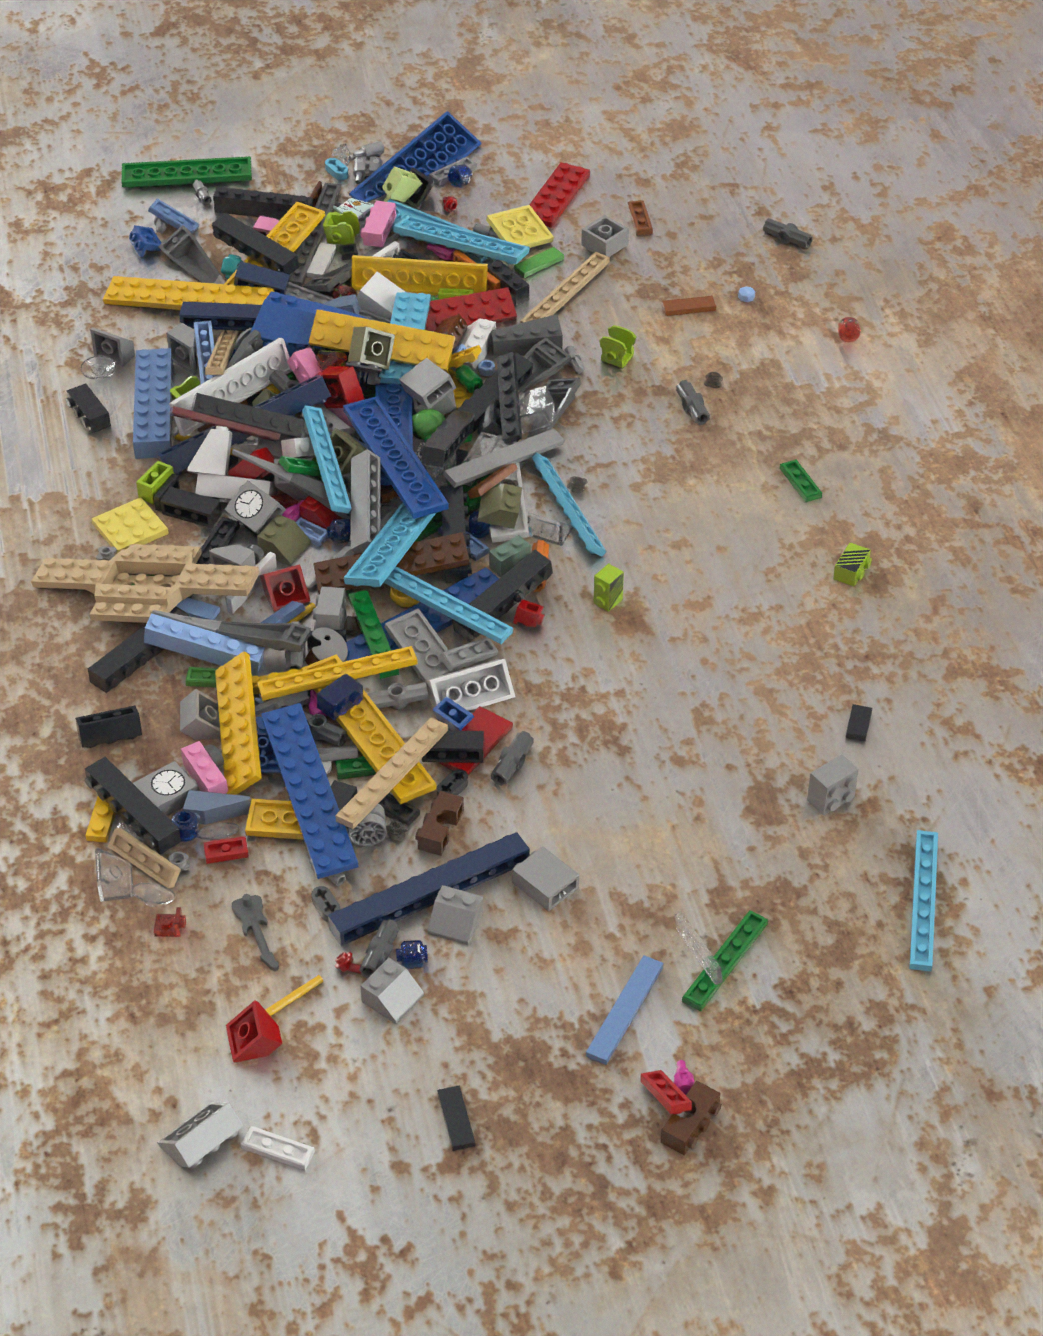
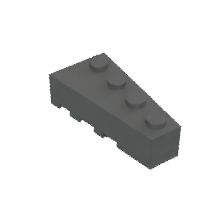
M558 314L492 330L491 348L493 358L510 352L518 353L521 356L526 355L536 343L545 337L563 349V335Z

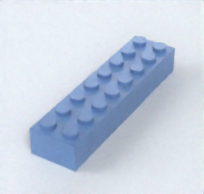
M171 348L136 350L133 422L135 459L158 458L156 454L172 447V415L169 414L171 409L169 403L173 401L170 389L173 388Z

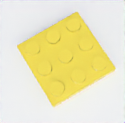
M530 205L487 215L486 221L501 240L530 248L551 243L554 240L552 233Z
M141 497L91 518L92 524L109 545L117 549L116 553L122 549H128L130 544L145 545L169 534L165 524Z

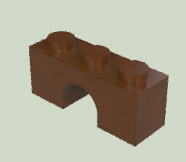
M440 791L437 798L432 800L431 810L425 814L423 826L418 828L415 840L418 841V850L442 856L449 842V827L443 826V824L457 826L464 812V797Z
M696 1081L686 1094L692 1101V1110L687 1112L693 1116L683 1118L672 1114L661 1129L660 1143L685 1156L689 1148L693 1149L697 1144L701 1131L705 1132L707 1130L711 1117L719 1113L722 1106L720 1103L721 1093Z

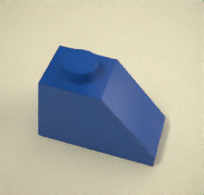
M447 696L433 709L437 720L447 724L449 731H461L474 718L472 713Z

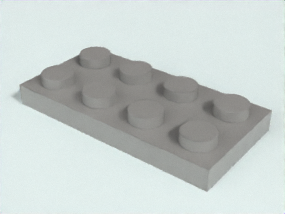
M419 608L385 623V629L399 649L412 646L418 660V664L412 667L423 683L425 680L460 670L457 669L450 672L440 659L441 653L449 650Z

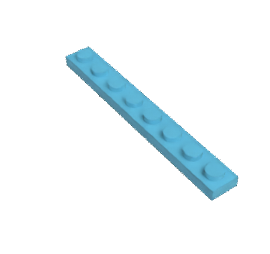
M305 405L302 412L331 510L349 514L352 509L322 409Z
M536 452L532 456L535 462L534 466L542 473V479L550 486L549 490L557 497L556 501L563 507V513L572 521L571 525L578 531V537L585 542V548L591 554L595 553L602 557L607 552L549 459Z
M395 567L384 581L385 584L499 644H502L513 633V627L398 567Z
M917 830L909 965V969L932 971L938 832Z

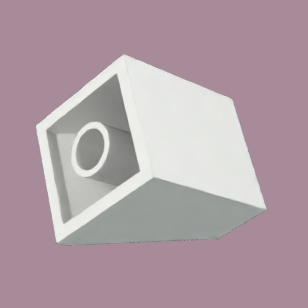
M376 272L360 290L357 299L360 309L391 320L396 292L401 293L405 291Z
M216 426V429L209 431L188 466V472L228 476L232 433L228 431L227 427Z

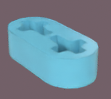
M328 158L325 161V170L335 179L346 180L349 177L348 167L336 158Z

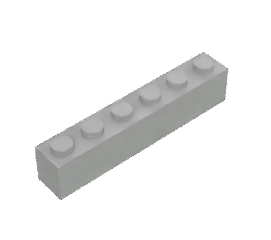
M368 449L351 458V550L357 554L363 553L380 532V457Z

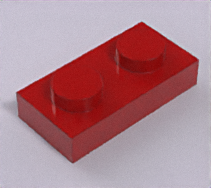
M246 836L203 842L206 864L249 857Z

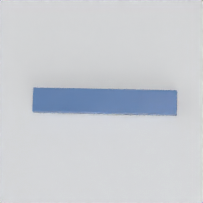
M643 955L587 1049L586 1057L607 1065L661 973L664 963Z

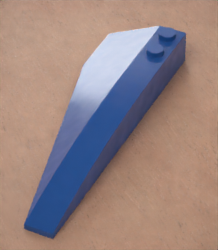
M446 111L354 188L349 195L353 199L368 203L386 195L382 186L393 167L409 172L414 167L429 176V174L469 156L482 143Z
M271 291L261 306L251 332L254 330L259 331L263 341L273 342L278 338H282L286 346L289 343L297 344V347H304L305 344L309 345L308 342L317 309L365 319L369 318L332 306ZM314 346V348H318V349L324 348V347Z

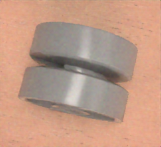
M377 804L354 829L348 827L350 841L359 846H373L382 842L387 834L385 810L380 804Z

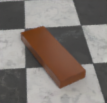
M644 200L629 201L627 207L636 235L653 234V228Z
M713 296L662 301L665 316L716 311Z
M516 464L503 465L470 489L467 493L469 498L480 497L515 472L518 469Z

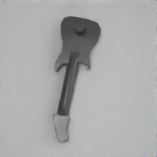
M244 894L242 898L232 902V911L242 921L244 936H247L248 930L252 929L262 954L260 955L261 961L271 970L277 971L279 963L275 961L273 953L269 951L259 925L261 923L268 924L267 918L262 914V899L258 895L250 896L249 894Z

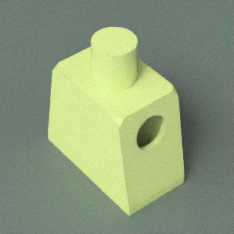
M393 167L382 186L387 194L384 202H387L389 199L406 202L422 185V182L414 173Z

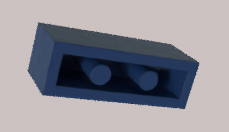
M240 261L234 277V285L273 288L275 292L285 295L290 275Z

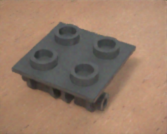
M352 360L350 363H346V366L354 367L356 376L360 372L359 383L363 372L365 373L364 384L368 373L367 384L380 385L381 377H378V375H382V369H379L378 365L368 364L367 367L362 366L361 362Z

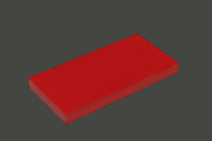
M479 706L473 712L474 718L461 731H484L485 758L513 728V722ZM438 762L453 771L457 769L465 770L468 775L479 765V763Z

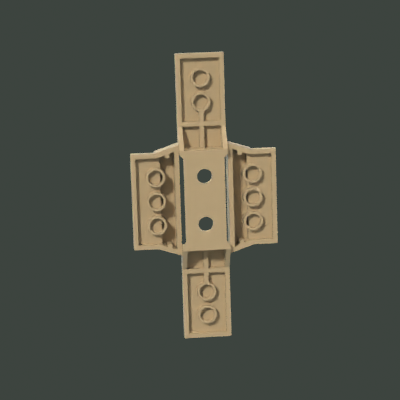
M130 544L128 549H122L110 561L45 558L31 583L36 588L84 589L95 594L96 604L89 614L91 620L147 623L153 610L169 613L179 602L192 594L248 596L260 571L258 566L196 564L202 554L201 547ZM164 575H175L173 577H164Z

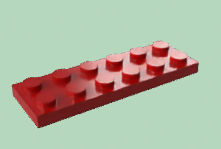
M560 162L529 205L546 227L552 228L590 176L589 169Z
M509 288L431 301L425 330L435 332L442 320L460 314L465 319L467 326L478 319H486L496 323L517 320Z

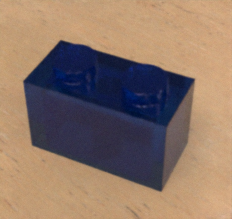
M345 673L317 693V708L335 720L363 700V685Z

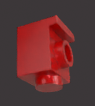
M522 599L517 607L513 624L520 622L527 627L536 628L537 624L542 625L545 614H542L544 606Z

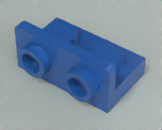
M134 225L133 230L129 234V240L139 257L144 256L146 249L148 251H161L159 246L162 243L153 228Z

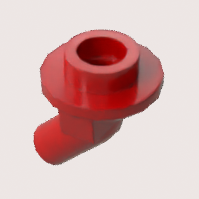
M452 196L443 197V209L448 213L454 211L457 208V199Z
M343 952L335 959L337 962L335 964L336 969H340L342 972L348 970L362 974L359 971L361 965L352 963L354 959L351 952Z

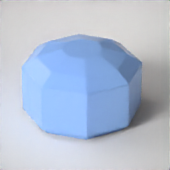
M747 286L742 287L738 292V298L743 302L753 301L755 290Z
M490 360L481 361L478 364L479 374L483 376L493 375L495 373L494 362Z

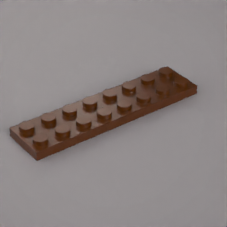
M463 532L414 542L396 567L413 576L470 565ZM362 553L313 563L319 594L321 587L345 588V590L364 587V585L354 586L345 584L344 576Z

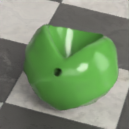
M431 408L423 409L412 415L413 435L415 438L425 440V437L435 433L437 427H440L443 420H446L444 415Z

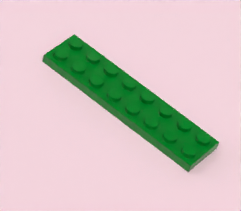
M251 156L122 163L121 183L122 187L128 188L193 184L195 180L202 183L244 182L252 180Z

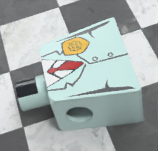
M349 198L343 204L336 202L333 206V211L339 212V214L352 211L357 215L360 229L365 226L366 218L370 216V209L374 205Z

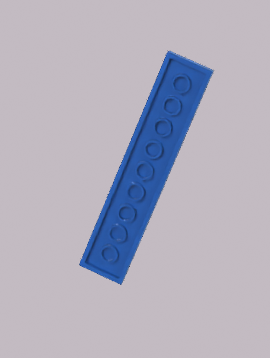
M376 384V396L413 449L412 397L404 391L401 384ZM380 468V485H391Z
M377 396L343 405L344 413L368 450L380 457L381 470L413 519L449 509V503Z
M485 567L442 591L469 604L499 578ZM420 602L382 622L381 626L392 651L399 649V647L385 629V623L419 608L435 632L438 633L452 625L451 618ZM362 634L346 642L348 649L346 661L371 656Z
M301 703L262 713L261 717L317 879L358 868V861L346 827L336 822L335 815L339 812V808Z

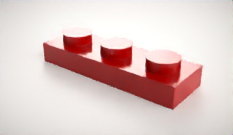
M662 1070L641 1073L640 1082L670 1114H680L684 1111L692 1110V1101Z

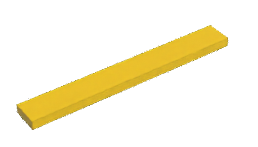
M412 646L259 681L257 682V687L262 701L417 665L418 660Z

